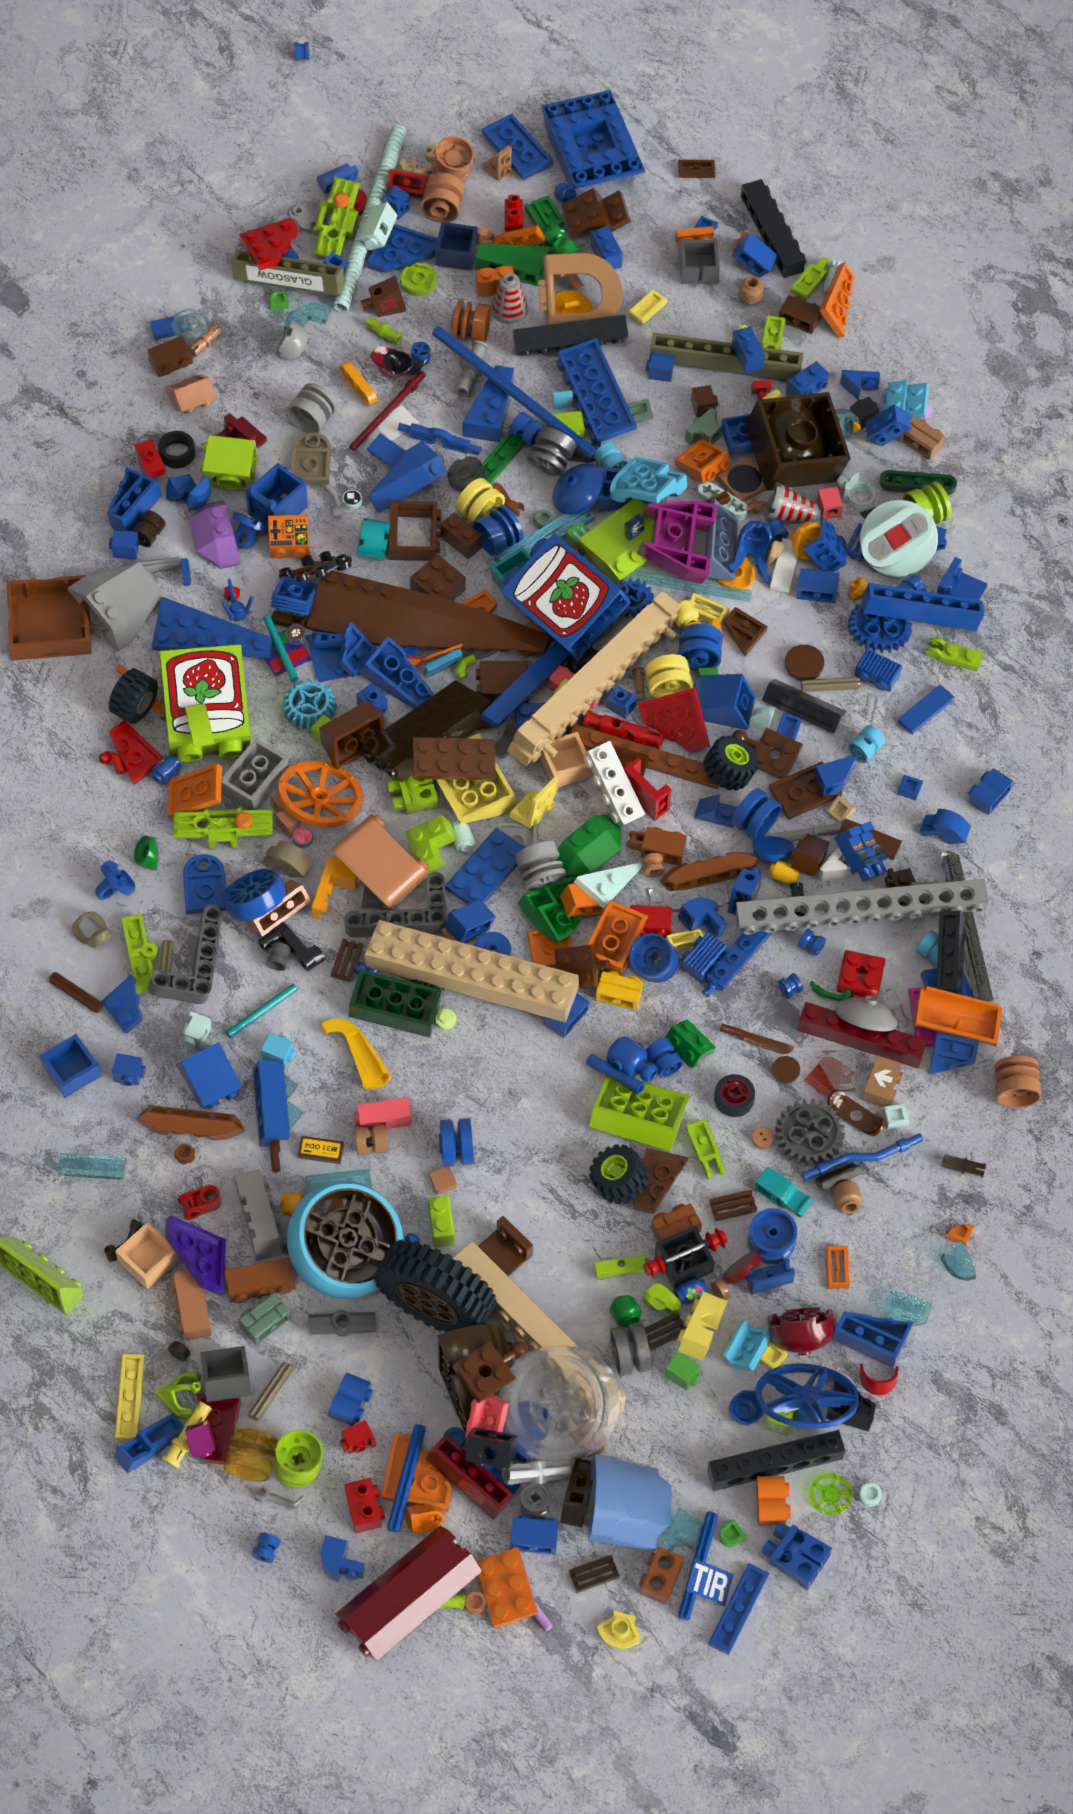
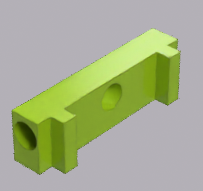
M639 1255L594 1262L596 1278L605 1280V1278L636 1273L644 1274L643 1264H645L647 1256ZM622 1263L624 1264V1266L619 1267L618 1264Z

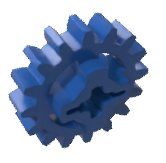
M629 578L628 582L622 579L621 585L616 583L631 602L625 609L626 618L629 614L635 618L636 614H639L648 604L652 603L654 593H651V586L646 587L645 581L639 583V578L636 581H632V578Z

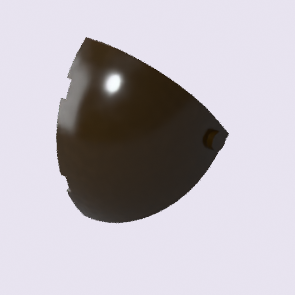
M494 1325L467 1326L437 1335L438 1369L465 1435L467 1430L466 1424L470 1417L471 1403L474 1397L452 1366L489 1341L500 1356L510 1351L511 1341L507 1342L503 1330ZM511 1360L506 1365L516 1377L514 1361ZM479 1368V1374L482 1377L490 1376L486 1368ZM517 1377L512 1383L493 1394L509 1403L505 1421L515 1403Z

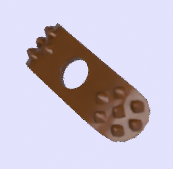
M835 1090L828 1097L827 1104L831 1105L830 1110H837V1116L842 1117L843 1120L863 1133L874 1137L884 1129L886 1125L884 1118L870 1112L842 1091ZM853 1110H860L863 1113L862 1119L859 1121L852 1120L850 1117Z

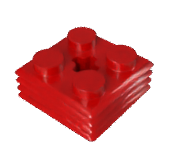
M845 950L836 991L843 993L844 990H849L851 995L860 997L872 996L877 999L886 959Z

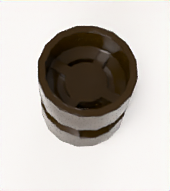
M146 510L131 531L138 532L139 545L148 548L154 543L156 536L162 532L166 522L156 512Z

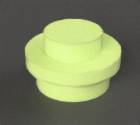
M442 1009L436 1014V1024L442 1029H450L456 1024V1014L450 1009Z

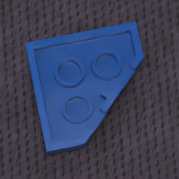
M394 224L385 246L372 251L367 260V267L384 273L432 258L435 254L438 238Z

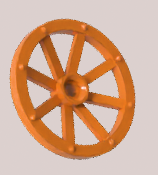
M324 761L296 763L284 771L278 784V798L284 809L294 818L312 826L337 827L347 824L359 814L363 803V791L356 778L345 769H335L332 763ZM305 771H321L318 786L314 787L304 773ZM327 773L343 780L329 790L325 788ZM297 774L308 792L287 782ZM349 786L355 798L332 796ZM286 790L306 800L292 802ZM331 804L354 806L348 812L343 813ZM311 806L314 808V814H308L299 808ZM325 809L335 817H320V811Z

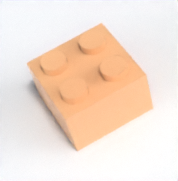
M578 732L553 740L552 747L558 751L554 757H551L544 750L541 751L540 759L549 780L551 781L554 777L558 779L557 788L592 777V770L586 766L584 761L586 749Z
M148 1222L115 1251L117 1261L147 1290L180 1261L179 1256L169 1242Z

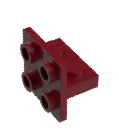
M231 413L224 416V430L216 435L255 440L256 448L267 442V437L243 416L236 419Z

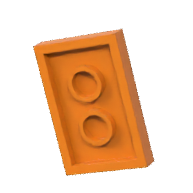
M216 763L169 780L167 816L174 819V812H194L220 803L222 766Z
M518 1547L476 1561L482 1570L479 1578L494 1628L539 1614Z

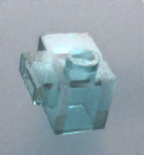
M678 1508L675 1517H671L669 1528L666 1529L669 1530V1533L664 1542V1549L671 1552L678 1546H686L693 1549L702 1530L703 1522L690 1516L686 1510Z

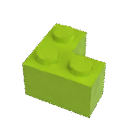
M441 814L405 832L413 857L417 860L419 857L428 864L427 869L430 873L444 867L439 849L457 840L451 822Z

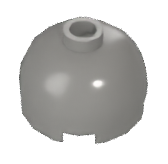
M291 320L281 339V346L277 348L275 355L287 360H294L302 353L306 354L310 344L307 343L308 334L305 328Z

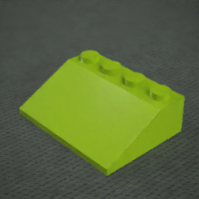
M639 499L631 500L577 540L600 571L615 584L621 582L622 579H625L649 561L638 555L637 551L644 541L651 543L654 519L642 517L647 506ZM641 521L643 522V525L641 524L640 526H643L642 530H640V533L638 534L637 530H634V528H636L637 524H639V522Z
M606 1076L593 1106L589 1128L671 1152L690 1095L643 1082L645 1087L638 1095L611 1077Z
M0 1237V1266L67 1316L84 1297L82 1285L76 1279L72 1278L70 1280L66 1277L65 1272L59 1266L53 1267L49 1264V1260L43 1254L39 1253L37 1255L33 1252L32 1247L26 1241L20 1242L13 1237Z

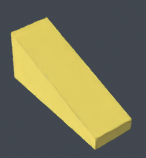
M697 929L667 935L665 939L679 951L693 946L699 936H704L701 930Z

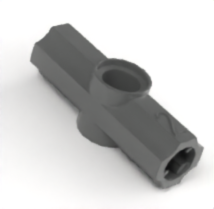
M338 1310L330 1314H308L309 1335L336 1334L344 1337L350 1333L376 1332L375 1312L349 1313L346 1310ZM342 1320L347 1322L345 1326L337 1325V1322Z

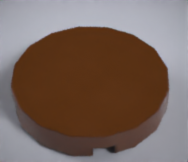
M808 644L797 645L787 652L785 669L791 677L794 676L799 681L814 680L820 676L824 669V657L821 651L814 646Z

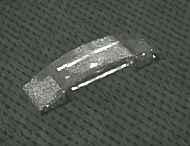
M727 884L707 885L706 889L667 891L666 887L645 889L647 906L672 907V912H679L682 904L699 897L711 899L718 903L719 907L728 905L730 902Z

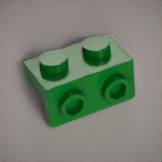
M688 1019L673 1025L665 1037L673 1045L674 1052H677L690 1068H694L700 1059L712 1054L716 1049L710 1040Z

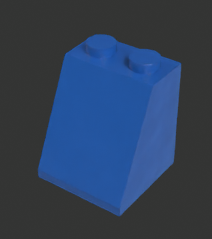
M743 674L698 675L694 688L697 691L704 721L748 730L756 696Z
M219 1042L176 1064L201 1108L207 1106L209 1110L220 1104L219 1099L226 1096L227 1100L238 1095L237 1090L242 1088Z

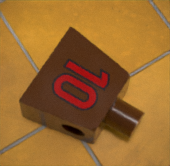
M396 276L370 286L368 290L371 297L360 300L363 311L374 308L377 317L407 311Z

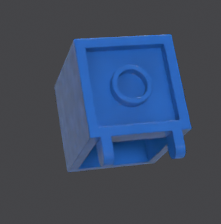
M276 463L245 491L248 514L268 524V516L299 515L308 507L306 482L301 477L295 476L289 468L283 467L279 463ZM283 493L287 495L284 499L280 497Z

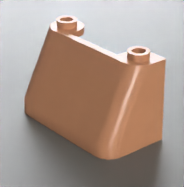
M370 814L332 848V851L384 904L397 908L430 874V871L427 869L428 864L420 857L418 860L412 857L385 830V821L377 814L375 816Z

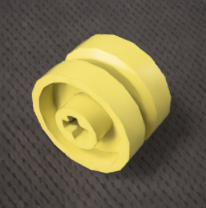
M479 478L471 482L462 491L456 502V511L464 518H468V521L473 525L476 519L483 515H489L491 510H496L498 506L504 505L505 497L497 489H493L492 485L484 478Z
M675 654L663 655L653 659L646 665V679L650 696L653 699L693 688L692 678L689 674V664L685 657Z

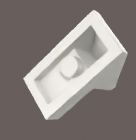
M839 846L820 868L818 880L821 882L850 878L851 867L845 864L847 861Z

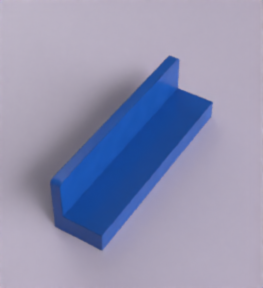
M258 1060L253 1068L259 1146L268 1147L272 1139L288 1140L290 1138L283 1061Z

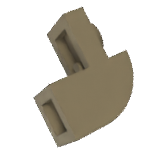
M279 841L277 846H271L262 861L266 867H281L289 877H304L313 862L302 849L286 841Z

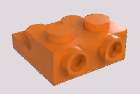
M703 439L674 459L676 466L689 471L690 478L702 484L707 481H713L717 473L722 470L726 471L731 464L728 451Z

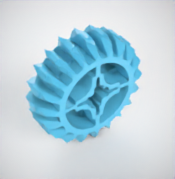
M310 679L308 683H304L302 680L300 685L294 683L293 689L288 688L287 694H284V701L282 702L283 714L286 716L287 721L292 722L294 727L299 725L301 730L307 727L308 731L311 730V727L323 714L332 720V716L335 715V709L337 708L336 698L332 694L331 688H327L325 683L319 685L318 680L312 683ZM298 700H300V702L298 703V706H296V707L294 708V704H295ZM325 703V706L319 711L318 708L321 707V704Z

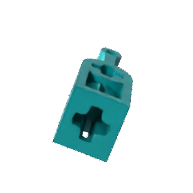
M769 1166L755 1182V1191L777 1206L787 1208L799 1218H802L814 1201L811 1197L799 1191L794 1183Z

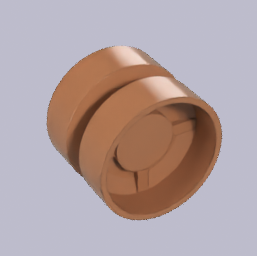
M457 136L442 139L436 147L432 173H448L465 183L470 175L474 159V150L471 144Z
M435 173L431 175L427 180L421 202L423 214L435 222L449 223L454 221L458 217L465 192L463 182L456 176L448 173Z

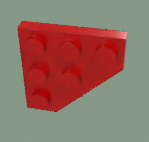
M292 218L257 229L248 230L239 234V237L255 265L261 271L277 266L281 255L287 252L291 246L292 239L296 238L299 233L298 227Z
M696 688L638 703L643 723L659 731L660 734L661 732L665 733V737L683 746L684 749L691 752L710 747Z

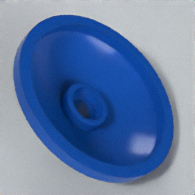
M580 464L567 470L558 479L552 494L554 506L561 513L568 515L578 514L590 508L598 500L604 489L605 477L603 472L593 464Z

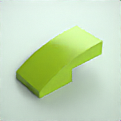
M205 703L185 707L194 748L214 744Z

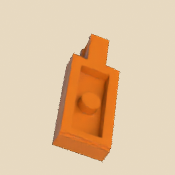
M536 225L496 235L494 244L532 246L544 243L545 235Z

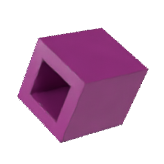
M206 1420L186 1426L185 1433L192 1456L204 1458L212 1455V1451H215L216 1443L209 1421Z

